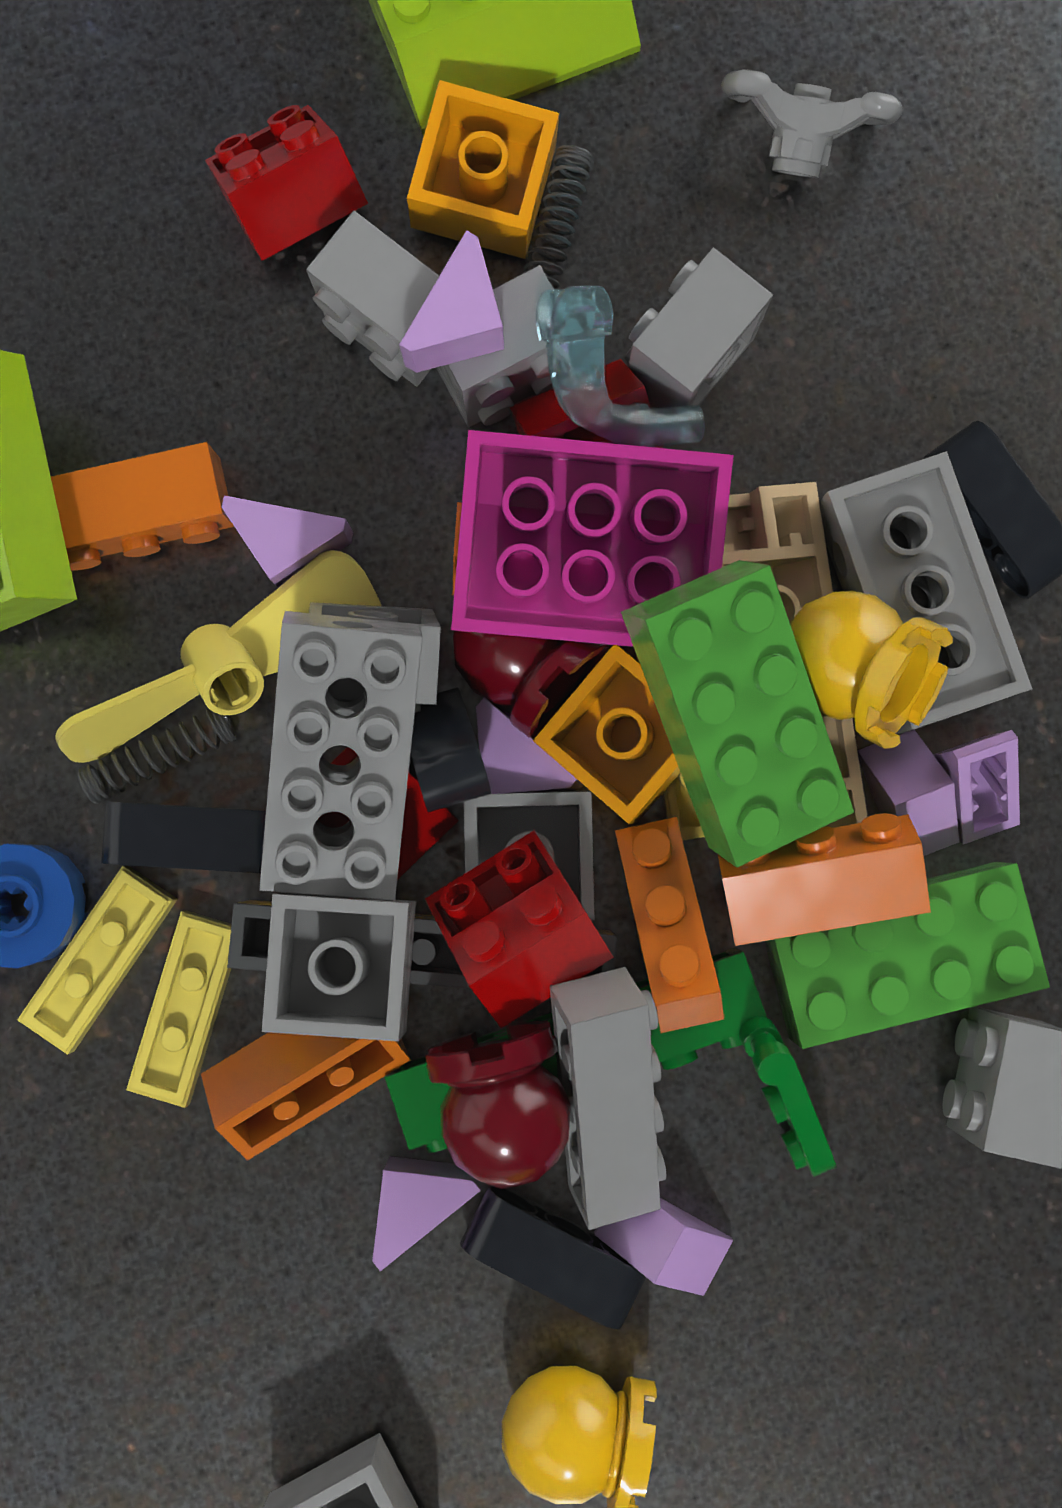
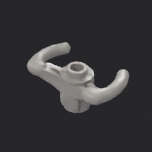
M754 70L732 71L723 78L721 84L724 94L730 99L741 103L751 99L773 128L769 157L774 158L772 170L802 177L819 178L821 166H828L833 140L862 124H892L899 119L903 110L902 104L897 98L880 92H868L862 98H854L846 102L829 101L831 89L817 85L797 83L792 95L783 91L777 84L772 83L767 74Z

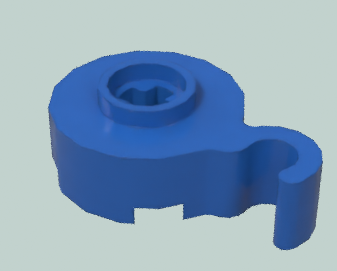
M31 844L0 845V967L21 968L58 957L65 951L88 917V912L84 913L86 896L82 883H85L83 874L68 856L49 846ZM25 891L28 895L23 904L29 911L27 918L24 915H14L11 904L14 894H22Z

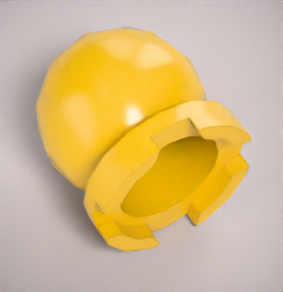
M856 591L832 592L804 604L790 621L821 715L838 720L855 718V730L861 737L884 749L896 747L901 743L900 736L895 733L900 730L906 721L919 726L924 720L941 690L949 669L948 666L938 662L941 646L947 647L953 643V637L946 627L924 617H913L903 624L896 610L875 595Z
M551 1366L528 1377L511 1396L502 1420V1450L512 1475L530 1494L554 1504H583L602 1492V1495L607 1497V1508H639L635 1503V1497L632 1495L645 1497L647 1492L656 1425L643 1423L644 1400L655 1402L657 1398L655 1381L629 1376L625 1380L622 1391L615 1393L600 1375L578 1366Z

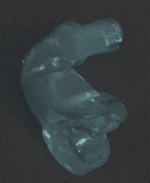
M568 286L565 289L542 292L536 308L535 321L539 340L545 341L550 380L559 406L574 424L614 444L660 447L696 443L703 439L705 430L704 415L702 409L697 405L649 408L645 403L631 405L612 403L605 383L604 338L612 334L613 308L604 287Z

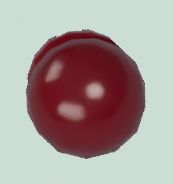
M455 630L453 634L455 667L473 692L490 702L514 705L510 722L528 738L530 736L535 738L610 649L607 644Z
M530 1021L506 1025L508 1038L478 1044L476 1032L465 1034L430 1047L428 1049L429 1054L425 1055L430 1081L432 1083H447L450 1086L440 1107L441 1135L455 1165L476 1180L500 1189L519 1186L540 1179L558 1162L569 1140L571 1104L561 1081L542 1066L545 1059L553 1056L558 1051L556 1037L552 1035L550 1022Z

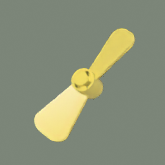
M330 550L320 553L231 627L223 624H207L191 632L183 642L180 652L184 668L79 712L67 719L58 728L55 735L60 750L71 761L77 763L100 759L199 694L207 707L220 715H236L248 710L258 701L263 692V676L278 672L281 628L285 611L309 613L310 602L382 606L365 571L355 559L344 552Z

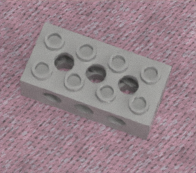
M947 451L830 490L823 496L819 504L825 543L842 591H856L875 595L896 610L903 624L913 617H924L946 627L953 637V643L944 647L949 657V669L935 702L919 726L906 721L895 734L914 730L1032 690ZM890 528L897 529L905 535L908 541V549L901 548L894 543L890 536ZM911 584L919 586L925 591L928 597V608L921 607L914 601L911 594Z
M285 611L281 628L259 891L395 901L423 640L419 624ZM352 678L360 682L365 690L358 699L351 702H342L330 695L328 687L338 679ZM342 745L353 749L357 753V757L349 764L334 765L323 757V753L333 746ZM327 812H340L349 817L350 821L341 827L331 828L323 825L318 818Z

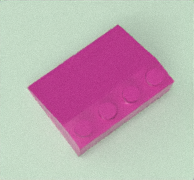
M468 430L451 630L634 647L623 620L622 611L722 568L734 455Z

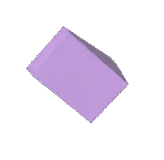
M467 230L399 344L405 367L416 373L504 349L503 325L479 238Z
M224 495L222 509L268 578L277 587H280L320 553L330 550L340 551L351 544L353 531L344 518Z
M483 698L476 706L479 750L492 794L577 790L584 786L533 741L534 738L531 736L528 738L523 732L514 727L510 722L511 713L502 705L494 704Z
M914 729L899 734L901 743L896 747L884 749L873 744L857 750L860 765L879 813L896 816L909 814L922 842L923 855L925 856L959 843L954 782Z
M1012 730L984 736L933 754L954 782L959 840L963 845L1020 825L1018 737Z
M389 1156L383 1169L372 1260L379 1271H382L480 1192L482 1182L476 1180L455 1164Z
M660 1198V1210L595 1229L594 1233L600 1240L652 1283L702 1296L707 1291L733 1242L732 1237Z

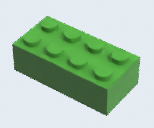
M738 560L621 612L710 849L735 867H740L854 813L770 565Z
M992 862L927 878L931 913L764 941L789 1039L800 1048L805 1049L1050 988L1018 864Z

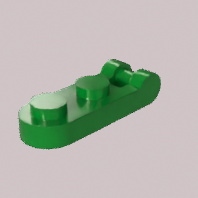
M766 1017L750 1019L745 1022L740 1030V1041L746 1053L752 1057L753 1067L763 1083L767 1084L761 1090L776 1123L779 1124L786 1120L788 1122L790 1130L780 1134L795 1169L798 1170L807 1166L812 1176L815 1177L836 1168V1162L797 1064L786 1045H784L776 1026Z

